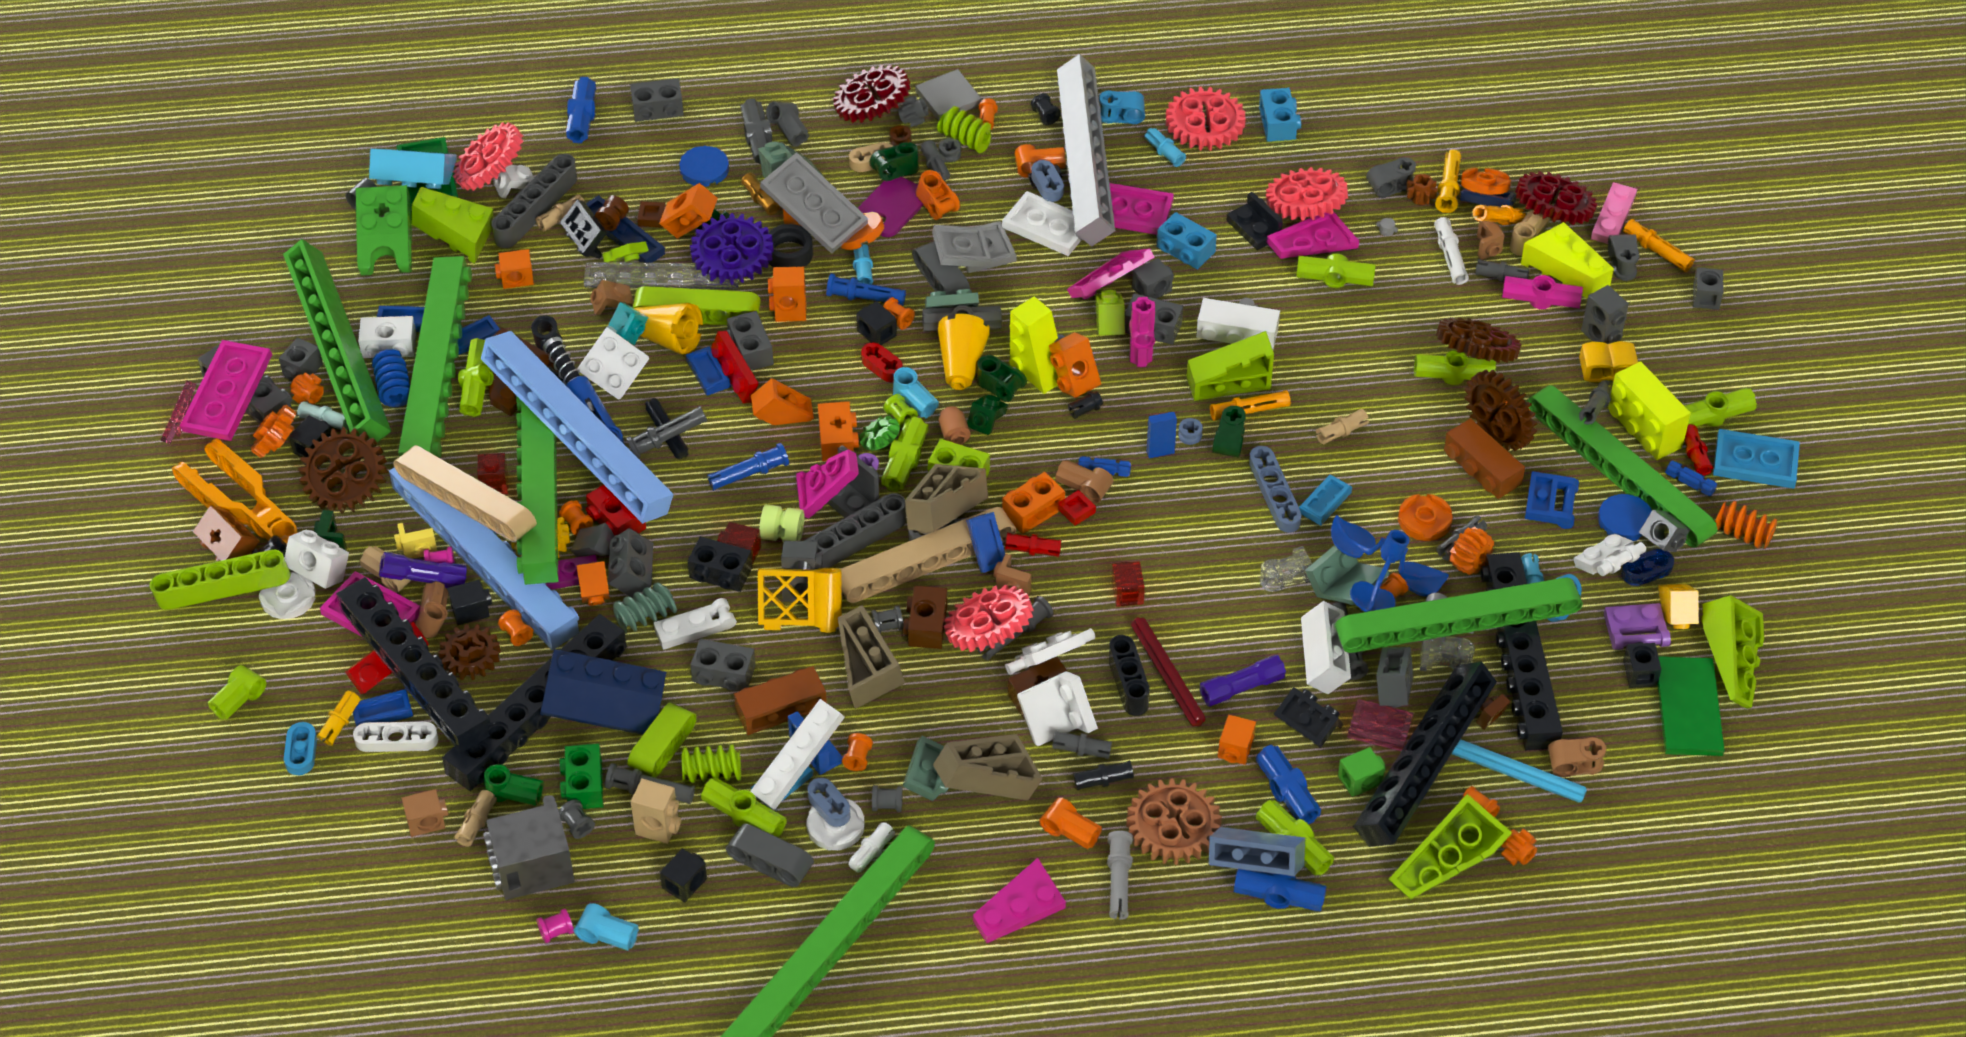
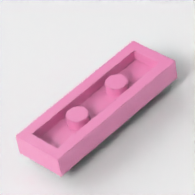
M1613 182L1592 231V240L1608 244L1609 235H1620L1636 197V188Z

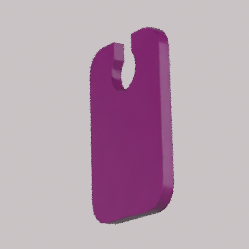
M899 177L891 181H883L858 209L862 213L875 212L884 217L886 221L880 236L893 237L924 205L916 196L918 184L904 177Z

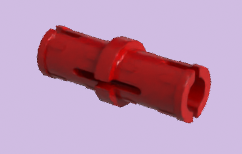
M1688 425L1684 439L1687 446L1686 454L1692 460L1695 471L1706 476L1713 470V466L1707 456L1708 448L1706 443L1702 442L1697 427L1695 425Z
M1007 532L1005 550L1027 552L1031 556L1043 554L1059 557L1062 540L1037 537V534L1027 536Z

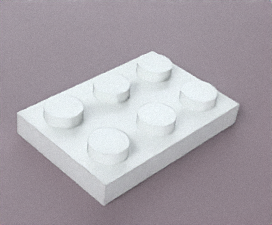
M1028 191L1025 192L1002 220V228L1066 256H1069L1081 241L1074 232L1075 224L1072 210L1047 201Z

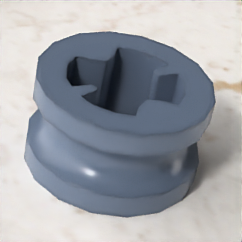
M1187 418L1182 420L1179 424L1178 432L1180 441L1188 445L1198 443L1202 438L1203 426L1197 419Z

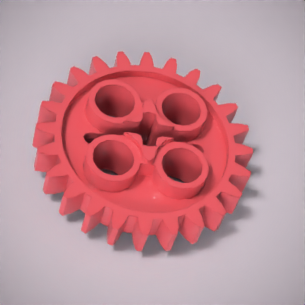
M1199 87V92H1195L1190 88L1189 94L1182 91L1180 97L1174 96L1173 102H1169L1168 109H1166L1168 133H1173V139L1181 138V145L1189 142V148L1198 145L1199 150H1202L1204 146H1207L1212 151L1214 145L1219 149H1222V143L1230 146L1231 140L1237 141L1238 135H1242L1243 128H1245L1246 118L1243 104H1237L1238 98L1230 99L1231 93L1222 95V89L1213 92L1212 87H1209L1207 91ZM1203 105H1205L1206 108V122L1208 125V132H1206L1205 129V114L1203 112Z
M502 122L499 127L495 124L491 131L486 129L485 134H479L478 139L471 141V145L464 149L465 154L458 157L461 161L455 163L457 168L453 170L455 174L453 178L467 191L469 189L474 191L477 186L481 189L484 183L489 185L491 179H498V174L500 172L505 173V168L513 164L511 160L518 157L516 152L522 149L520 144L524 142L521 139L523 135L514 124L511 125L509 122L506 125Z
M1312 167L1308 171H1304L1302 168L1299 169V172L1290 170V175L1281 174V179L1274 178V183H1269V188L1266 189L1267 206L1274 210L1275 213H1282V218L1291 216V220L1300 217L1301 221H1304L1306 217L1314 220L1317 215L1323 218L1326 212L1333 214V209L1340 210L1341 205L1346 204L1345 199H1348L1347 182H1345L1344 177H1339V173L1332 174V170L1323 172L1322 168H1319L1317 171H1313Z
M996 585L991 591L983 588L982 593L979 595L974 592L971 599L963 598V604H955L956 610L948 612L950 617L945 619L946 625H944V629L949 642L953 644L954 648L960 647L961 651L968 648L972 652L977 647H979L980 651H983L986 646H990L993 649L995 643L999 642L1003 645L1005 644L1004 639L1015 638L1013 633L1023 632L1022 626L1029 625L1028 619L1033 617L1031 612L1034 609L1028 594L1024 593L1023 589L1017 590L1016 586L1008 589L1007 585L998 589Z

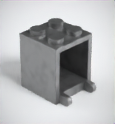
M551 795L544 797V806L486 820L488 832H484L483 835L490 866L492 867L496 889H503L505 900L575 883L569 847L555 798Z

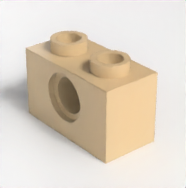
M641 779L631 800L635 835L668 844L672 834H677L681 824V817H678L679 801L676 800L674 787Z

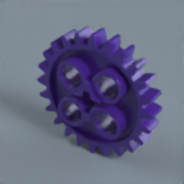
M731 213L729 218L726 219L721 214L719 221L710 218L711 225L702 223L703 230L696 229V237L691 238L692 263H695L696 270H701L703 277L710 274V281L715 280L717 277L720 278V284H723L726 279H729L731 285H733L735 279H739L741 283H744V277L746 276L753 280V273L761 275L762 267L768 268V261L773 259L772 235L769 234L768 227L762 228L761 221L754 223L753 216L744 220V214H741L739 218H735L734 214Z

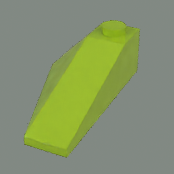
M1731 595L1702 604L1703 630L1729 698L1746 709L1752 708L1756 687V678L1753 673L1754 668L1760 665L1757 651L1758 647H1762L1764 643L1763 613Z
M1467 794L1388 880L1412 900L1492 856L1511 836L1512 832Z

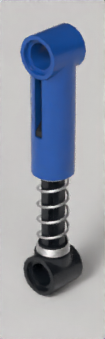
M547 315L537 317L531 325L536 346L550 355L549 360L554 363L555 370L559 371V377L564 379L563 383L625 445L621 430L616 427L589 379L579 375L580 370L575 368V361H571L569 358L570 353H566V346L563 345L556 320Z

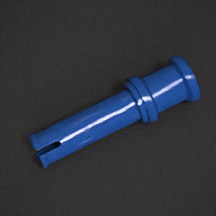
M831 273L827 283L826 295L829 297L832 295L844 296L851 301L856 298H862L883 303L888 301L889 298L894 297L903 306L906 290L860 283L854 277L845 279L836 277L835 274Z
M777 443L775 448L764 452L757 451L753 454L752 458L707 474V478L714 491L759 472L760 474H767L772 468L780 465L787 466L789 465V459L782 443Z

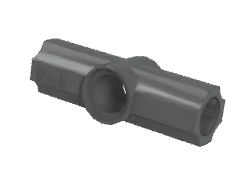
M748 99L744 104L740 105L744 121L745 138L747 145L751 146L755 163L761 165L758 148L765 147V144L772 142V131L769 119L765 118L761 102L755 99Z
M961 305L956 308L922 309L923 332H937L939 321L943 317L948 316V320L954 319L955 314L959 313L980 317L984 320L986 327L987 325L990 326V330L1002 328L1001 306L968 307Z

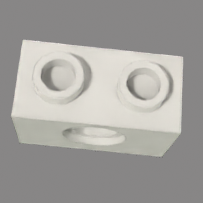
M413 316L361 318L358 341L363 358H374L377 353L387 349L400 351L402 357H414L416 329Z
M306 529L289 536L284 558L290 570L326 589L343 581L349 552L340 548L338 544L321 538L316 532Z

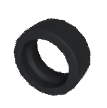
M782 224L769 231V234L772 235L774 248L785 242L799 243L803 246L801 250L794 253H782L774 249V252H772L773 259L768 261L772 267H805L811 262L813 257L812 236L802 226Z

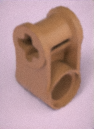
M1596 737L1573 740L1560 739L1552 742L1548 746L1553 774L1558 777H1570L1599 773L1604 766L1605 743Z

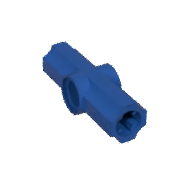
M580 77L579 80L575 81L572 98L568 100L566 135L573 143H582L585 139H588L590 123L595 118L594 99L596 82L592 81L589 77Z
M1271 744L1264 747L1256 755V761L1269 779L1274 797L1279 802L1284 801L1296 820L1302 819L1308 825L1313 823L1321 815V808L1308 791L1307 782L1302 771L1299 768L1293 769L1278 746Z
M1238 869L1234 892L1264 899L1266 904L1277 909H1284L1292 905L1321 912L1327 886L1299 880L1295 876Z

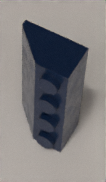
M554 649L540 714L643 735L658 716L666 672Z

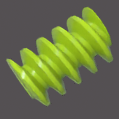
M953 106L944 113L937 125L939 133H944L945 136L960 141L962 145H967L978 153L986 151L991 142V124L988 122L983 124V120L980 118L975 120L973 114L967 116L965 110L959 112L957 106Z
M730 744L727 753L724 752L722 745H718L716 753H713L709 745L706 747L704 754L701 753L698 746H695L693 755H690L687 747L683 748V782L687 775L690 782L695 783L697 775H699L701 781L706 783L709 774H711L713 779L715 777L719 779L721 773L725 781L730 780L732 773L735 774L737 781H741L740 750L736 752L733 744Z

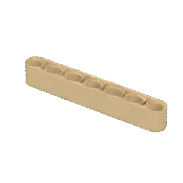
M417 445L410 448L393 462L396 471L403 479L512 542L519 540L537 524L533 514L523 505Z
M991 508L842 568V593L848 602H859L975 555L966 523L967 519L994 512L1002 543L1006 542L1007 532L1016 533V527L1003 508Z

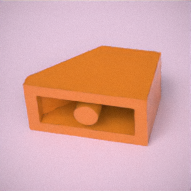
M773 378L751 395L753 415L771 425L809 422L814 419L811 399Z

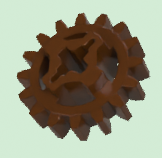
M465 624L462 631L455 627V634L446 633V642H440L439 644L440 651H438V654L443 663L444 670H449L454 675L458 673L460 680H463L466 675H470L471 680H475V674L478 673L485 677V670L493 671L495 669L494 662H500L499 653H501L497 635H491L488 627L481 631L479 624H476L474 629H470L469 625Z

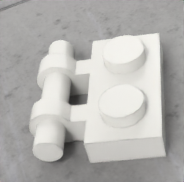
M1617 534L1609 535L1602 542L1593 547L1586 548L1583 553L1574 557L1575 567L1593 575L1597 572L1601 576L1608 573L1613 574L1621 569V565L1627 562L1632 563L1639 559L1640 554L1646 551V546L1642 542L1634 545L1632 540Z

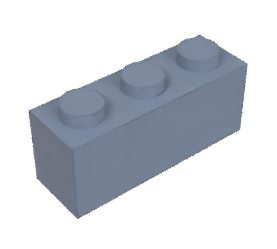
M1219 827L1209 838V865L1289 876H1295L1304 867L1305 837Z

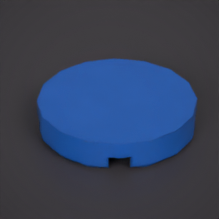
M699 146L692 148L680 159V174H682L683 179L693 186L701 183L704 187H708L710 183L714 182L718 184L728 175V157L722 150L716 147Z
M1617 494L1608 497L1601 504L1598 513L1599 526L1607 531L1608 536L1617 534L1636 541L1643 536L1639 531L1651 514L1652 509L1639 497L1630 494Z

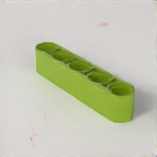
M644 286L636 290L633 308L691 303L697 305L700 309L703 324L727 325V318L757 311L759 314L761 300L757 294L746 291Z
M268 550L162 573L152 578L149 586L158 606L164 610H171L281 586L288 582L291 573L283 554L278 550Z

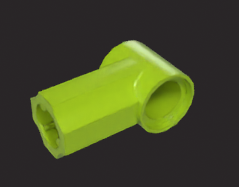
M239 665L231 672L228 684L208 701L209 708L220 719H228L248 699L253 701L263 694L266 688V680L246 666Z

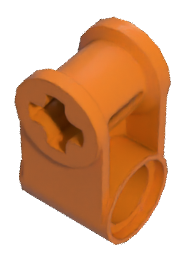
M927 170L921 174L916 189V196L926 207L933 219L939 220L944 214L950 211L956 212L960 209L957 195L949 188L938 172Z

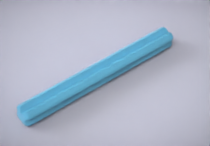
M1460 740L1452 752V755L1578 803L1583 801L1586 794L1585 786L1464 740Z

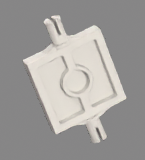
M1090 628L1079 634L1072 635L1071 631L1054 634L1046 638L1048 643L1044 641L1022 648L1023 654L1016 656L1015 661L1005 664L1006 670L1009 675L1023 669L1027 670L1029 666L1037 665L1096 638L1095 633Z

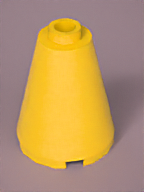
M680 303L635 308L648 317L645 323V330L640 335L641 337L678 354H689L696 349L701 339V334L698 333V325H703L702 314L697 305Z
M955 314L954 319L948 320V316L939 321L938 336L946 383L955 390H963L972 384L977 371L978 360L982 357L990 334V326L987 325L986 327L984 320L980 317L969 314Z

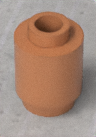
M954 406L947 407L940 412L939 425L944 440L959 445L964 444L970 438V430L964 413Z

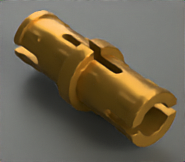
M753 173L745 174L741 179V184L750 192L752 200L755 203H759L768 215L776 214L780 209V205L760 188L761 182Z

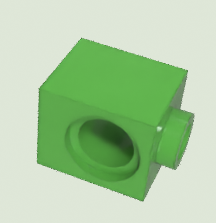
M1369 747L1340 759L1338 777L1353 798L1381 784L1384 772L1386 771L1385 763Z

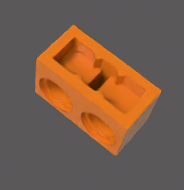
M1043 472L1037 477L1030 478L1024 485L1009 491L1002 497V508L1016 529L1024 534L1060 512L1058 511V502L1065 499V490L1046 472Z

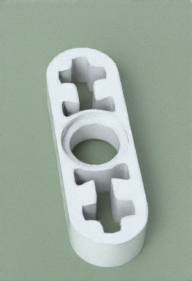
M430 722L362 723L353 732L355 745L363 752L428 751L433 749L438 743L436 727ZM399 732L403 734V737L398 741H390L388 739L392 733ZM423 734H428L426 739H421ZM366 735H371L369 736L368 740H363L365 739Z

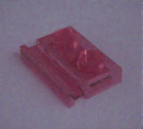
M186 380L160 441L171 444L175 435L180 437L182 433L180 424L183 415L185 416L192 402L190 399L197 384Z
M1358 699L1347 738L1402 751L1408 737L1414 713L1389 706H1379L1377 703Z

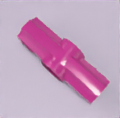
M1546 275L1536 276L1533 280L1505 276L1502 298L1529 301L1537 309H1547L1551 305L1580 309L1583 287L1555 283L1553 278Z
M1138 297L1136 301L1132 302L1131 320L1129 322V360L1137 367H1146L1149 362H1152L1153 345L1155 343V302L1149 300L1148 297Z

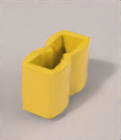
M1595 341L1582 344L1579 355L1583 378L1588 382L1614 381L1615 373L1638 363L1634 344L1624 341L1610 344Z

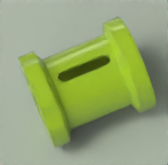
M901 394L889 397L883 407L888 415H892L897 420L900 428H903L906 422L905 416L907 419L918 416V412L905 403V399Z

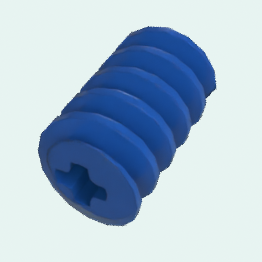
M394 349L383 350L377 353L372 360L378 397L386 406H404L407 404L410 390L406 362L402 358L400 351Z

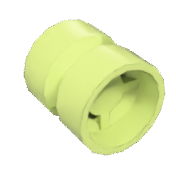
M765 504L760 519V539L776 541L778 538H781L783 542L801 541L805 519L804 510L787 508L783 511L781 506Z

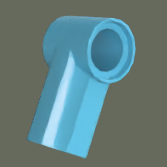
M902 367L895 371L893 395L901 394L905 402L911 408H914L920 417L928 418L933 415L939 406V401L917 380V373L908 367Z
M594 903L586 906L574 928L575 935L582 941L595 944L599 940L627 951L630 948L632 949L639 931L637 924L611 916L607 909Z

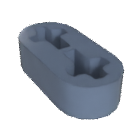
M1047 160L1036 161L1032 165L1031 177L1039 193L1047 201L1055 202L1060 200L1064 193V183L1054 165Z
M813 779L808 785V800L829 825L841 827L847 824L850 820V805L845 797L828 779ZM817 790H819L820 792H825V791H826V799H825V797H824L821 793H817V794H816V791H817ZM832 806L836 809V811H842V814L839 815L837 812L832 813Z

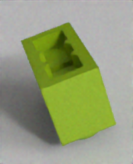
M940 439L928 460V472L935 464L986 469L987 478L990 472V454Z

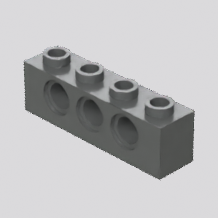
M219 345L198 358L203 377ZM263 375L245 412L261 424L262 420L272 411L277 413L284 405L292 408V398L285 389L278 388L268 375Z

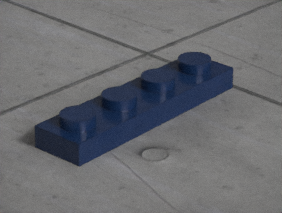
M598 195L586 204L595 215L599 208L604 207L605 200ZM627 217L620 220V224L615 230H606L608 232L606 236L619 246L646 241L649 251L640 254V259H638L645 267L665 255V247Z

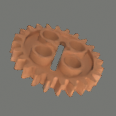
M1173 778L1170 779L1169 785H1165L1162 780H1159L1157 788L1149 783L1147 792L1139 790L1138 798H1132L1131 807H1128L1126 827L1129 828L1128 832L1134 837L1133 845H1142V854L1151 851V860L1162 856L1163 864L1168 861V858H1173L1175 865H1178L1179 858H1183L1187 864L1190 863L1191 855L1198 860L1201 859V850L1209 853V838L1221 827L1222 816L1219 815L1220 807L1214 805L1215 798L1213 796L1206 798V789L1197 792L1196 783L1186 787L1184 779L1180 782V785H1175Z

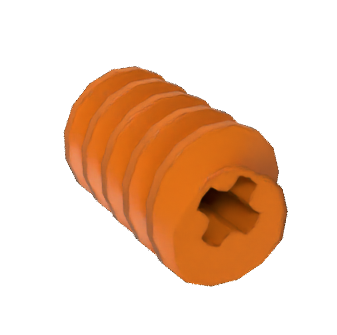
M1734 500L1729 506L1726 505L1725 501L1715 520L1717 530L1724 526V534L1729 535L1734 530V538L1740 539L1744 535L1745 543L1749 544L1755 539L1754 546L1756 548H1760L1765 543L1764 549H1766L1776 530L1777 519L1774 518L1768 524L1767 514L1757 519V510L1754 509L1747 515L1746 505L1738 511L1736 510L1737 501Z

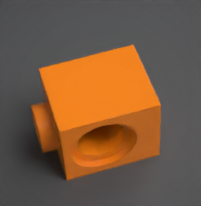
M529 249L498 253L499 264H495L496 278L502 279L503 289L534 285Z
M604 561L577 565L582 603H588L589 606L604 604L605 600L610 599Z
M1228 714L1219 741L1218 758L1230 763L1246 765L1255 738L1256 721Z

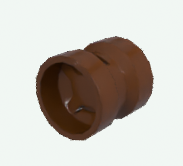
M611 195L604 202V207L598 209L595 216L605 230L613 231L620 224V220L626 217L629 207L622 198Z

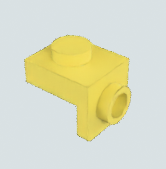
M403 523L397 524L399 534L394 535L397 551L403 550L404 555L412 559L424 557L425 549H429L430 552L437 551L433 528L405 534Z

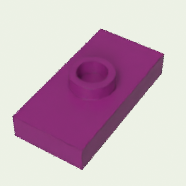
M596 555L559 560L558 582L546 583V586L552 590L579 585L577 565L597 562Z

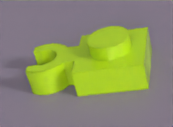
M646 241L629 243L602 253L604 264L612 261L618 262L623 259L625 262H632L640 259L639 255L649 250Z

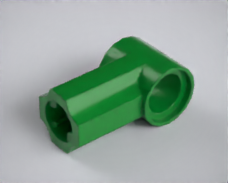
M499 764L492 765L485 771V790L495 795L494 797L497 798L496 802H503L509 799L534 806L539 804L544 787L542 780L510 773L506 766Z

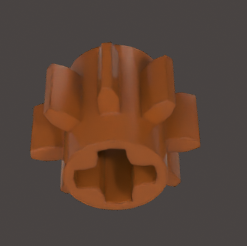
M1426 174L1415 175L1413 181H1407V198H1411L1417 205L1429 204L1430 198L1436 199L1437 181H1432V178Z

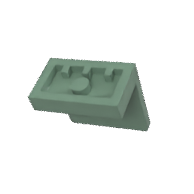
M1334 545L1305 571L1316 597L1354 605L1355 603L1350 596L1352 586L1360 581L1368 582L1375 586L1383 568L1359 563L1357 558L1342 553ZM1387 571L1384 579L1390 574L1389 571Z

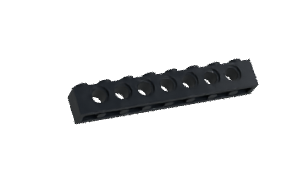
M1520 552L1487 554L1485 566H1481L1480 569L1481 580L1487 584L1486 591L1527 584ZM1536 621L1497 627L1496 645L1497 648L1502 649L1503 653L1501 654V667L1503 671H1507L1506 688L1508 694L1512 693L1513 696L1511 709L1513 716H1517L1519 722L1517 723L1518 739L1523 740L1525 751L1548 749L1549 744L1562 738L1563 730Z
M364 577L336 593L341 612L460 753L490 737L488 729L490 719L487 713L482 708L477 709L470 693L467 690L462 691L454 674L452 672L447 673L444 670L443 663L436 654L431 655L424 639L421 636L417 638L414 635L413 628L408 620H402L395 605L391 601L388 603L385 601L384 595L377 584L372 585Z
M599 614L560 650L612 661L620 657L627 648L625 631ZM551 658L488 715L490 719L488 724L490 737L463 753H460L454 746L442 757L446 775L471 792L477 785L485 782L484 774L487 768L496 764L503 765L517 748L525 745L533 733L546 725L551 716L541 715L540 712Z
M1482 661L1461 664L1455 667L1353 827L1369 847L1395 844L1497 683Z

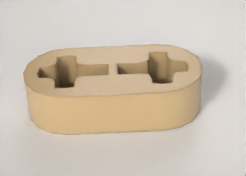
M883 142L853 149L849 153L850 168L855 172L874 170L869 163L871 155L878 150L893 147V145Z

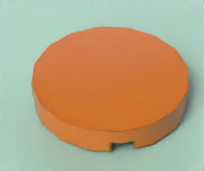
M1471 168L1462 173L1461 185L1472 192L1496 195L1507 193L1511 187V180L1506 173L1499 170L1487 168L1484 172H1478V168Z
M875 212L863 213L868 218V223L840 247L846 250H854L862 247L861 243L865 241L868 243L873 242L884 230L882 217Z
M1416 494L1405 499L1400 506L1398 516L1401 529L1408 536L1421 541L1438 540L1445 536L1451 529L1453 519L1450 505L1444 499L1432 494H1427V496Z

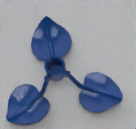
M1338 515L1335 516L1331 526V537L1335 546L1342 553L1353 558H1360L1363 553L1371 555L1380 549L1381 557L1386 561L1375 586L1368 582L1360 581L1355 583L1350 590L1351 599L1364 612L1395 607L1394 595L1387 590L1380 589V586L1390 564L1400 560L1398 571L1406 581L1408 589L1418 595L1427 597L1431 593H1437L1448 579L1449 574L1415 562H1405V556L1408 551L1407 546L1410 540L1404 532L1391 530L1386 539L1381 538L1379 543L1376 544L1375 538L1370 532L1358 525L1343 520Z

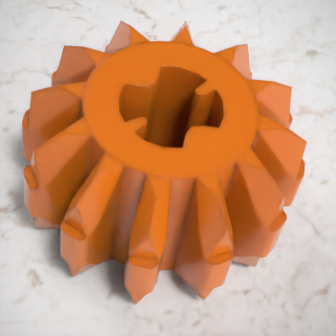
M1468 527L1464 533L1459 534L1457 541H1454L1455 544L1450 550L1451 556L1449 561L1462 573H1467L1468 575L1477 574L1481 566H1485L1487 554L1493 553L1494 540L1484 530Z

